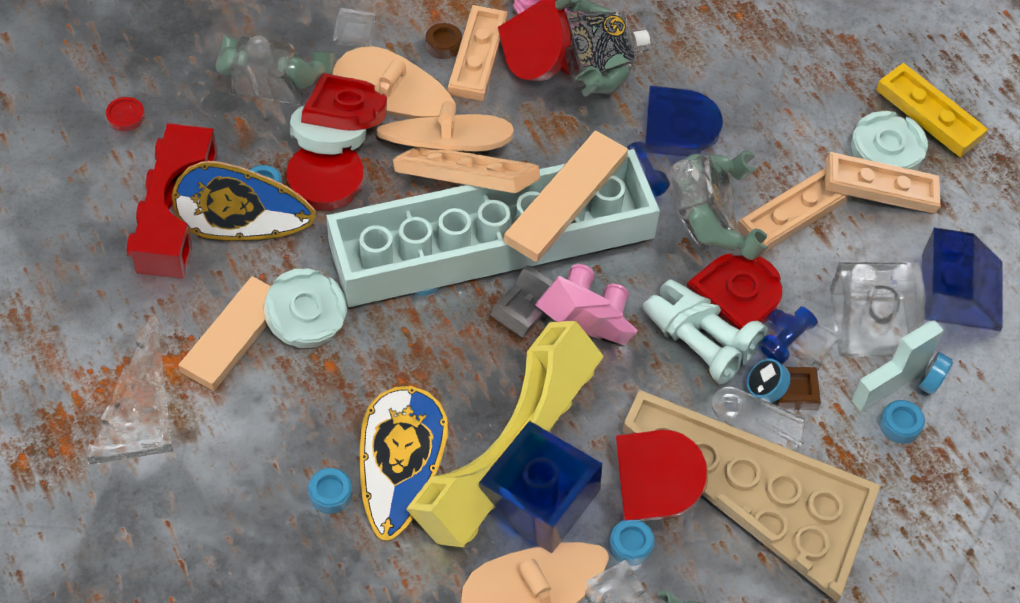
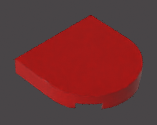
M541 0L498 26L507 65L513 74L521 79L543 82L557 74L562 67L560 63L564 57L566 47L570 48L571 35L565 10H558L556 8L555 2L557 0Z
M323 73L302 110L301 123L348 131L368 129L378 125L385 119L387 114V97L375 91V85L370 82Z
M733 253L724 254L715 259L690 279L686 285L692 292L710 299V304L718 305L721 309L718 316L739 330L751 321H759L762 324L767 322L778 310L783 291L780 274L769 261L760 256L749 260L743 255H733Z
M655 430L616 435L625 521H651L678 517L687 513L699 501L708 484V467L702 451L693 440L682 433L672 430Z

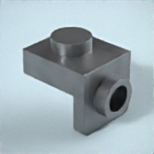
M526 265L522 269L515 285L494 305L490 316L524 338L546 315L535 305L553 281L530 265Z

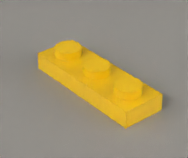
M904 62L878 82L877 92L916 121V123L960 158L981 142L988 132V128Z

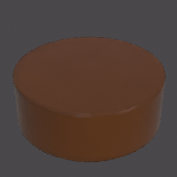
M438 23L427 30L426 49L430 55L438 59H450L458 55L462 33L456 26L449 23Z

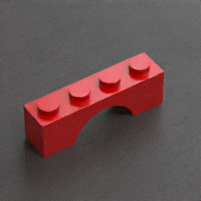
M167 123L163 138L157 139L155 145L154 169H149L146 175L147 194L145 201L140 200L137 206L136 221L138 225L135 233H130L127 240V256L132 257L137 274L184 279L193 245L188 223L180 220L170 212L173 205L172 193L177 179L188 167L203 161H216L218 151L213 128Z

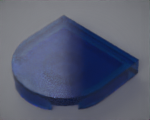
M650 86L644 152L686 157L693 154H701L702 150L716 144L719 140L723 125V118L719 107L706 95L693 90Z

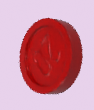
M120 97L113 100L107 106L106 118L108 124L113 129L130 131L143 123L145 111L139 100L132 97Z

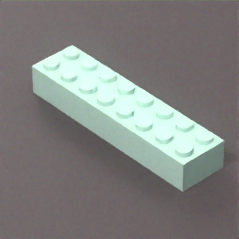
M628 150L625 161L538 262L533 261L503 242L504 234L565 164L539 169L540 179L517 193L464 185L326 215L329 245L345 295L347 308L524 268L526 265L535 266L654 239L660 210L635 150Z

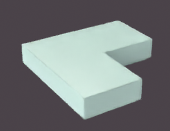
M935 320L927 322L904 336L891 361L860 379L852 402L861 412L924 373L944 332Z

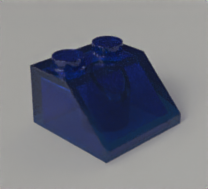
M934 227L922 253L920 319L1001 332L1003 328V261L974 233Z
M529 421L481 479L479 488L516 532L553 553L601 490L603 463Z

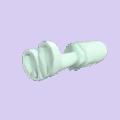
M671 279L661 285L660 294L662 297L651 295L642 305L644 312L659 326L665 337L671 336L674 341L680 338L709 365V372L713 380L719 384H724L732 379L741 363L745 365L759 349L768 331L767 326L759 321H751L741 330L731 326L718 316L721 311L718 305L710 304V299L692 292L687 287ZM703 329L704 331H706L724 347L722 348L714 342H712L710 339L704 336L699 330Z

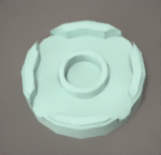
M304 106L298 108L291 115L290 135L292 139H298L299 146L314 153L334 155L342 153V148L351 146V150H354L366 138V129L348 131L301 123Z
M880 111L873 112L858 122L853 131L850 145L854 157L916 171L923 163L928 140L924 130L913 119L907 116L906 119L897 117L896 112Z
M310 268L293 269L281 274L269 288L263 305L265 321L272 333L284 343L298 348H317L330 342L341 330L347 313L345 295L338 283L330 277L327 279L325 276L320 275L319 271Z

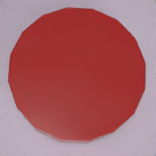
M350 147L342 148V153L334 155L318 154L301 148L293 154L287 165V186L301 195L314 210L332 211L347 206L354 200V196L358 191L359 193L364 186V166L359 155L351 150Z

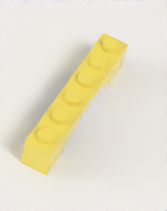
M577 321L549 322L529 348L521 395L510 421L499 438L485 453L468 465L449 473L431 476L406 508L436 544L464 547L477 535L478 527L492 509L499 505L503 498V493L510 483L524 471L527 460L536 448L549 437L550 429L558 418L571 407L572 399L581 387L593 377L595 368L604 356Z

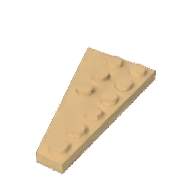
M639 390L624 421L622 432L632 434L655 430H672L682 433L693 440L702 451L708 467V484L702 495L838 603L881 485Z

